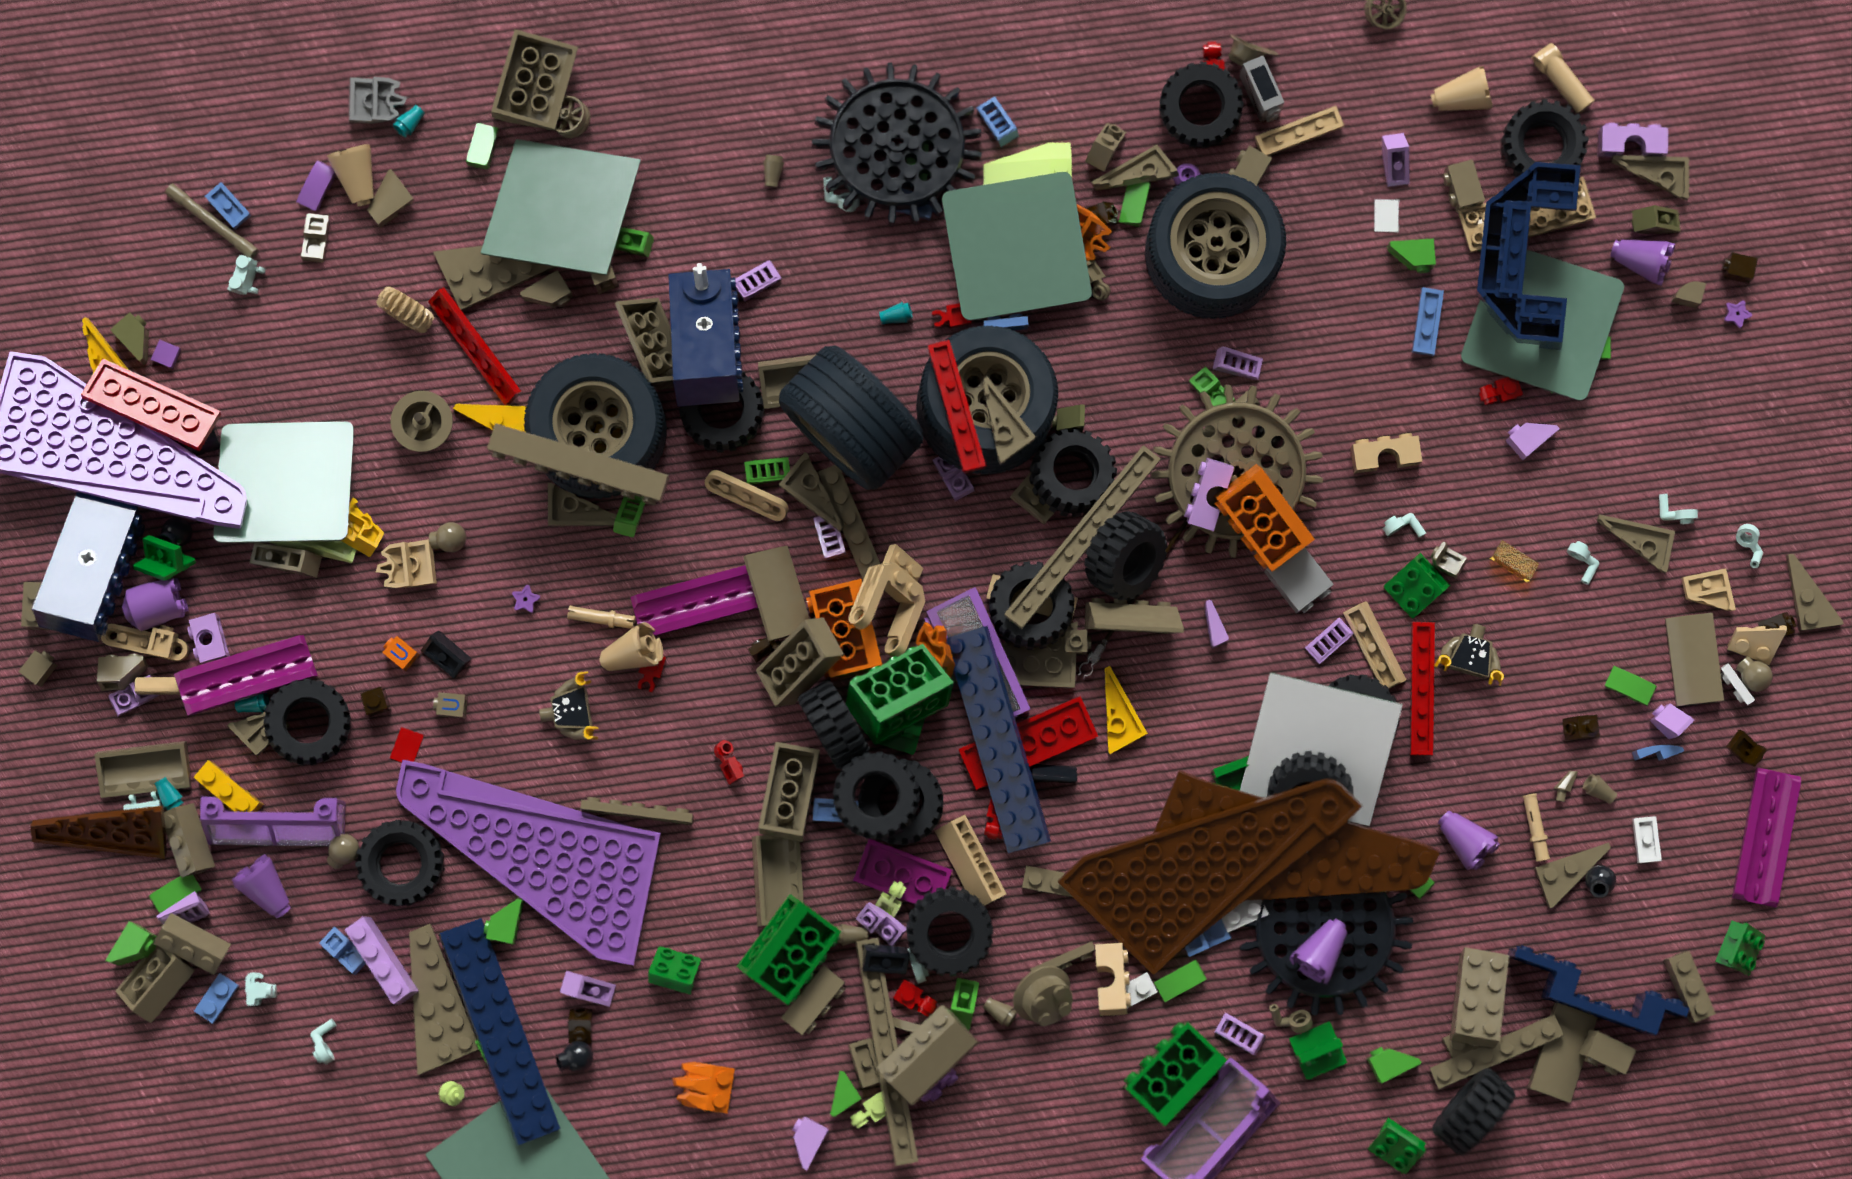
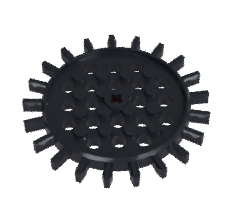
M892 62L888 63L886 68L887 79L876 82L871 71L866 67L863 68V79L867 85L859 90H856L846 78L842 80L841 86L849 95L843 104L829 95L826 96L825 104L837 111L834 120L820 116L815 118L816 126L831 130L830 139H812L813 149H829L830 159L815 163L816 172L834 168L838 177L826 184V191L830 193L844 185L850 192L843 202V209L845 210L850 208L857 198L867 203L864 221H870L876 207L889 210V227H894L897 218L896 210H910L914 226L919 225L920 214L917 208L926 204L931 206L937 217L942 216L943 210L937 198L944 192L956 190L951 186L956 177L972 184L975 180L973 173L961 168L963 159L981 161L982 152L965 149V140L980 138L981 129L963 130L961 124L962 120L974 114L973 106L956 112L950 103L957 99L960 89L956 87L943 97L935 91V88L939 85L941 74L936 73L931 78L928 86L915 81L918 75V68L915 64L909 70V79L906 80L895 79L894 66ZM889 97L892 102L884 104L881 102V98ZM918 100L923 105L917 108L912 106L911 102ZM870 109L875 112V115L868 117L863 112ZM897 113H903L906 116V118L903 120H897L894 117V115ZM932 116L936 119V122L932 124L927 123L925 118ZM855 122L858 127L856 129H849L847 124ZM884 125L888 127L889 131L881 133L877 128ZM910 129H916L919 131L920 134L917 136H911L908 133V131ZM946 132L950 135V138L943 140L939 137V134ZM863 138H868L872 143L870 145H863L860 141ZM925 144H929L933 151L925 152L922 150V147ZM846 151H852L855 156L853 158H846L843 154ZM882 154L886 159L879 162L875 160L874 156ZM914 158L916 163L908 165L905 159ZM938 161H944L947 164V167L942 169L938 168L936 166V163ZM866 167L869 172L867 174H860L857 169ZM895 170L900 175L892 178L888 175V172ZM927 174L930 176V180L922 181L919 179V175ZM879 183L883 188L876 191L871 188V185ZM909 186L913 189V192L905 194L902 188Z
M1384 891L1264 899L1261 902V911L1258 914L1257 920L1242 926L1255 927L1256 941L1245 942L1239 946L1240 951L1259 948L1263 961L1253 965L1249 970L1250 974H1257L1262 969L1268 967L1275 976V979L1267 986L1265 992L1268 995L1271 994L1280 983L1291 988L1292 993L1287 1000V1007L1290 1009L1296 1004L1300 993L1312 996L1310 1009L1311 1015L1315 1016L1320 1010L1321 998H1333L1337 1015H1343L1344 1006L1341 998L1350 993H1354L1359 1005L1365 1008L1368 1006V1003L1361 988L1372 982L1379 991L1385 994L1389 989L1378 978V974L1383 970L1384 966L1397 973H1402L1404 970L1400 964L1389 959L1393 947L1403 950L1412 949L1411 943L1395 939V931L1397 925L1407 926L1413 923V918H1395L1392 908L1393 904L1406 899L1407 894L1398 893L1388 898ZM1302 899L1308 903V910L1306 912L1297 910L1296 902ZM1326 899L1330 902L1331 908L1328 912H1323L1319 909L1318 903L1320 900ZM1349 899L1352 901L1353 909L1350 912H1346L1341 908L1342 900ZM1366 899H1372L1376 904L1375 909L1371 912L1364 909L1363 903ZM1276 900L1285 902L1286 909L1284 912L1274 910L1273 904ZM1265 905L1269 915L1262 917V911ZM1334 919L1342 923L1346 921L1351 922L1354 930L1351 934L1346 935L1343 946L1345 944L1352 945L1354 947V954L1351 957H1347L1342 953L1341 949L1329 982L1324 984L1323 979L1321 982L1311 978L1306 980L1300 979L1297 975L1300 965L1297 962L1293 965L1289 959L1292 953L1297 950V947L1321 928V923L1325 924L1328 920L1334 921ZM1367 921H1371L1376 925V931L1373 934H1368L1364 930V924ZM1277 922H1282L1286 925L1285 934L1278 935L1275 933L1274 925ZM1299 922H1305L1309 926L1307 934L1301 935L1297 932L1296 926ZM1367 944L1376 946L1377 953L1375 956L1370 957L1366 955L1364 949ZM1277 945H1284L1286 947L1287 954L1285 957L1281 958L1275 955L1274 949ZM1347 966L1352 967L1355 971V976L1352 979H1346L1343 976V969Z

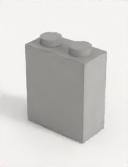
M1305 547L1274 571H1271L1269 568L1264 571L1296 614L1301 610L1305 613L1314 606L1312 601L1318 597L1321 600L1331 593L1330 588L1334 585Z

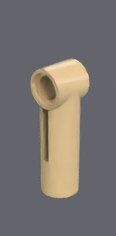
M1549 43L1532 56L1536 67L1548 76L1577 114L1583 112L1594 103L1593 97L1563 61L1560 51L1554 44Z

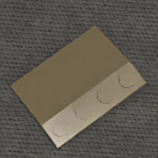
M515 29L491 110L492 118L513 124L555 130L578 47Z
M659 298L616 302L615 306L643 374L646 376L645 379H648V382L652 383V386L658 390L674 388L671 327Z
M1092 598V602H1086L1084 629L1167 634L1184 633L1177 607H1171V602H1157V606L1149 605V601L1136 600L1134 605L1127 604V600L1114 599V603H1105V599Z

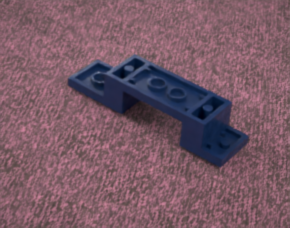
M1523 945L1509 949V958L1549 972L1541 998L1572 1007L1646 1035H1657L1664 1013L1676 1017H1687L1690 1008L1683 1006V1001L1674 998L1662 999V994L1651 990L1637 993L1631 1012L1624 1009L1611 1010L1610 1004L1601 1001L1589 1002V997L1574 994L1582 971L1576 968L1577 964L1566 960L1554 961L1555 956L1546 953L1534 954V949Z

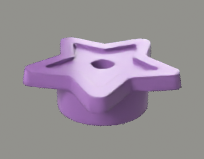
M1742 300L1737 305L1726 303L1728 313L1724 321L1735 323L1738 328H1742L1744 320L1752 317V313L1745 309V301Z
M526 585L522 591L512 592L516 599L514 609L517 611L524 608L533 613L534 603L541 598L540 595L532 593L529 585Z

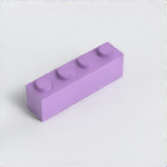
M362 917L345 929L392 1004H402L419 992L371 917Z

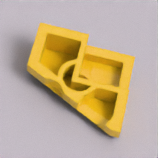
M352 498L349 505L348 534L345 539L340 541L371 557L384 532L373 523L368 513L363 514L356 506L358 501Z

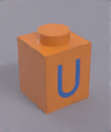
M398 636L394 639L391 637L383 647L385 650L382 652L404 671H407L420 655Z

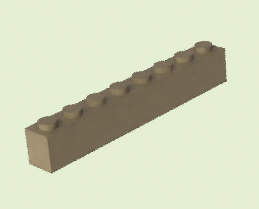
M496 423L487 450L492 453L491 457L499 460H504L505 457L513 459V463L523 467H526V464L533 465L535 470L547 473L550 470L556 472L557 477L569 480V477L578 479V483L586 486H591V483L600 485L599 489L606 492L620 491L621 496L634 499V496L643 498L642 502L650 505H655L656 502L662 504L670 479L664 473Z

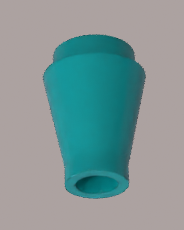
M415 105L412 109L396 118L393 127L403 137L411 135L425 113L419 106Z
M900 302L879 312L882 325L908 323V320L913 319L909 302Z
M267 693L237 701L235 702V709L237 713H263L266 706L270 703Z
M166 777L154 783L163 808H166L167 811L184 803L181 799L183 796Z

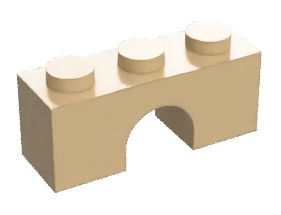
M1412 433L1401 434L1397 439L1383 436L1377 438V441L1369 442L1368 439H1361L1355 441L1356 444L1350 447L1354 474L1376 471L1379 468L1378 455L1383 452L1391 453L1396 458L1397 468L1416 466L1422 463L1419 436H1412Z
M1122 943L1096 944L1097 972H1109L1115 977L1111 986L1098 988L1100 1016L1127 1014V1007H1131L1130 993H1126V985H1130L1129 971L1125 972L1124 963H1128V951L1123 950Z

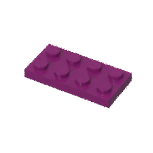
M868 839L853 881L889 894L888 891L892 883L900 881L906 887L900 899L915 904L918 899L922 900L925 897L924 894L929 891L931 893L936 892V888L940 887L946 889L952 870Z

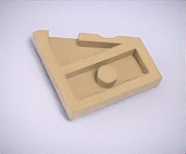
M1726 568L1681 578L1686 600L1727 611L1736 610Z
M1765 626L1755 628L1736 627L1727 649L1770 665L1787 632V627L1779 626L1776 629H1766Z

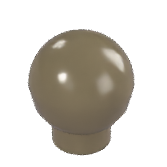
M447 522L441 525L437 531L430 532L429 543L432 549H441L445 552H457L463 548L466 542L465 530L461 525L454 522Z
M1748 656L1736 667V670L1741 673L1743 684L1751 691H1763L1772 683V670L1763 662L1753 661Z
M349 834L335 836L330 841L328 847V864L335 869H341L344 865L352 863L359 855L356 854L357 850L360 849L357 840Z

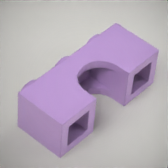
M1606 123L1598 131V157L1622 155L1626 141L1638 143L1641 147V156L1665 157L1668 154V128H1661L1659 124L1640 127L1639 124L1618 126L1617 123Z
M1206 458L1205 462H1201L1198 474L1201 477L1199 483H1194L1191 495L1194 496L1192 505H1187L1184 514L1189 524L1214 531L1220 510L1208 504L1206 496L1208 491L1215 486L1228 488L1234 470L1232 465Z

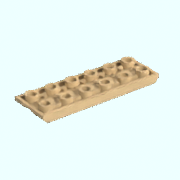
M1584 176L1579 178L1576 211L1531 208L1528 237L1596 218ZM1486 203L1458 210L1470 252H1477L1482 248Z

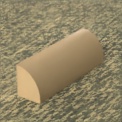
M966 815L935 830L965 890L969 891V894L978 897L984 906L1006 895Z

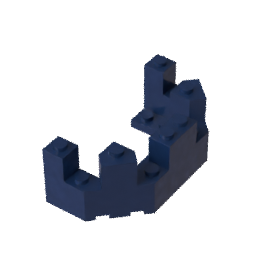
M1535 162L1524 173L1504 187L1502 191L1486 202L1477 296L1486 305L1488 313L1506 334L1509 333L1517 343L1539 345V348L1561 350L1567 298L1522 294L1531 208L1576 211L1580 165Z

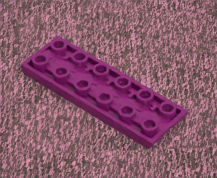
M746 565L630 597L637 624L643 622L650 624L655 629V632H653L654 636L758 609Z
M298 635L179 671L174 674L187 716H191L279 689L284 685L291 684L295 680L303 681L304 679L318 677L305 637L304 635Z
M1756 767L1732 893L1733 899L1774 908L1777 907L1801 786L1800 776Z

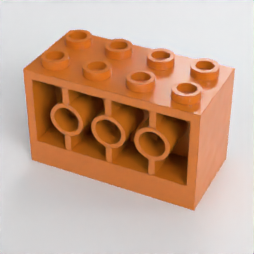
M1257 464L1231 482L1228 488H1223L1214 495L1217 500L1214 503L1224 516L1228 514L1230 517L1228 523L1237 534L1240 532L1243 534V537L1240 539L1251 552L1255 550L1257 554L1254 555V558L1263 569L1268 567L1271 571H1274L1315 540L1265 471ZM1247 499L1251 500L1248 506L1244 505ZM1260 517H1264L1262 523H1257ZM1274 534L1277 535V536H1276V539H1275L1274 541H1272V540H1271V537H1272Z
M861 579L809 591L810 597L806 598L809 612L815 614V619H825L842 652L845 649L853 651L850 657L843 655L825 673V678L830 677L831 682L866 674L873 667L882 665L872 621L864 629H857L849 622V614L862 585ZM835 606H838V608H842L839 614H835L834 612H831V610H833ZM839 628L848 630L845 632V635L840 636V634H836V632L839 631Z

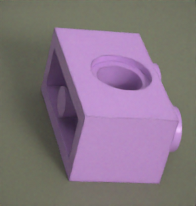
M212 613L189 620L190 626L187 629L190 639H194L196 647L193 648V653L197 661L199 660L200 663L205 664L230 656L218 614ZM211 634L212 642L204 645L203 637Z

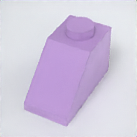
M1404 133L1382 136V156L1387 186L1409 184V145Z
M1525 423L1521 427L1517 424L1508 432L1510 436L1505 441L1524 460L1560 428L1557 425Z
M1661 704L1652 713L1654 717L1650 720L1669 740L1678 737L1694 721L1689 715L1672 704L1665 706Z
M566 971L560 993L610 1007L616 985Z
M804 1116L803 1120L798 1118L792 1131L796 1132L794 1140L802 1167L807 1170L828 1128Z

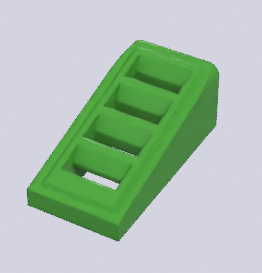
M788 457L744 462L747 483L750 485L782 481L790 471ZM783 463L784 475H780L778 464ZM769 465H774L775 476H771ZM761 466H765L766 477H762ZM753 467H756L758 478H753Z
M634 496V499L623 498L614 522L613 531L615 533L629 537L635 536L646 504L642 502L643 498ZM628 501H631V502H634V503H638V504H640V505L632 504V503H629Z

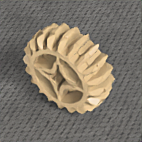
M385 287L379 294V298L376 301L379 308L412 330L425 333L432 325L434 320L433 314L406 294L392 287Z

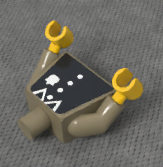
M1473 624L1470 635L1462 633L1459 637L1456 636L1449 640L1442 647L1440 656L1435 663V667L1439 663L1443 664L1445 667L1444 671L1451 669L1482 679H1487L1490 675L1488 681L1490 685H1492L1495 679L1499 681V686H1501L1504 678L1497 651L1492 647L1493 643L1483 639L1486 627L1478 624Z
M587 671L580 672L574 678L561 685L555 691L554 696L550 697L552 707L539 709L541 722L554 720L555 728L562 735L571 739L598 740V737L593 736V731L599 728L592 725L587 688L582 686L591 684V680H584V675L588 674Z

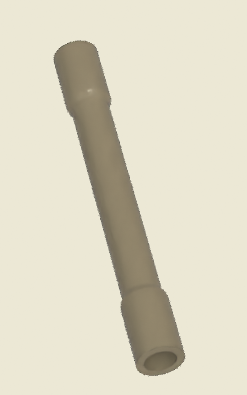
M172 183L165 191L167 196L193 213L233 244L245 256L249 258L255 257L258 248L219 221L175 184Z

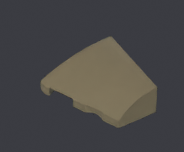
M390 169L387 171L367 211L381 228L397 217L398 212L415 200Z

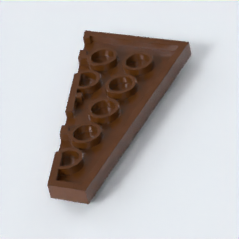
M163 805L33 820L30 826L32 842L161 859H165L167 854Z

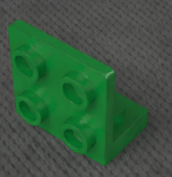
M1419 553L1383 587L1411 618H1415L1442 594L1450 584Z

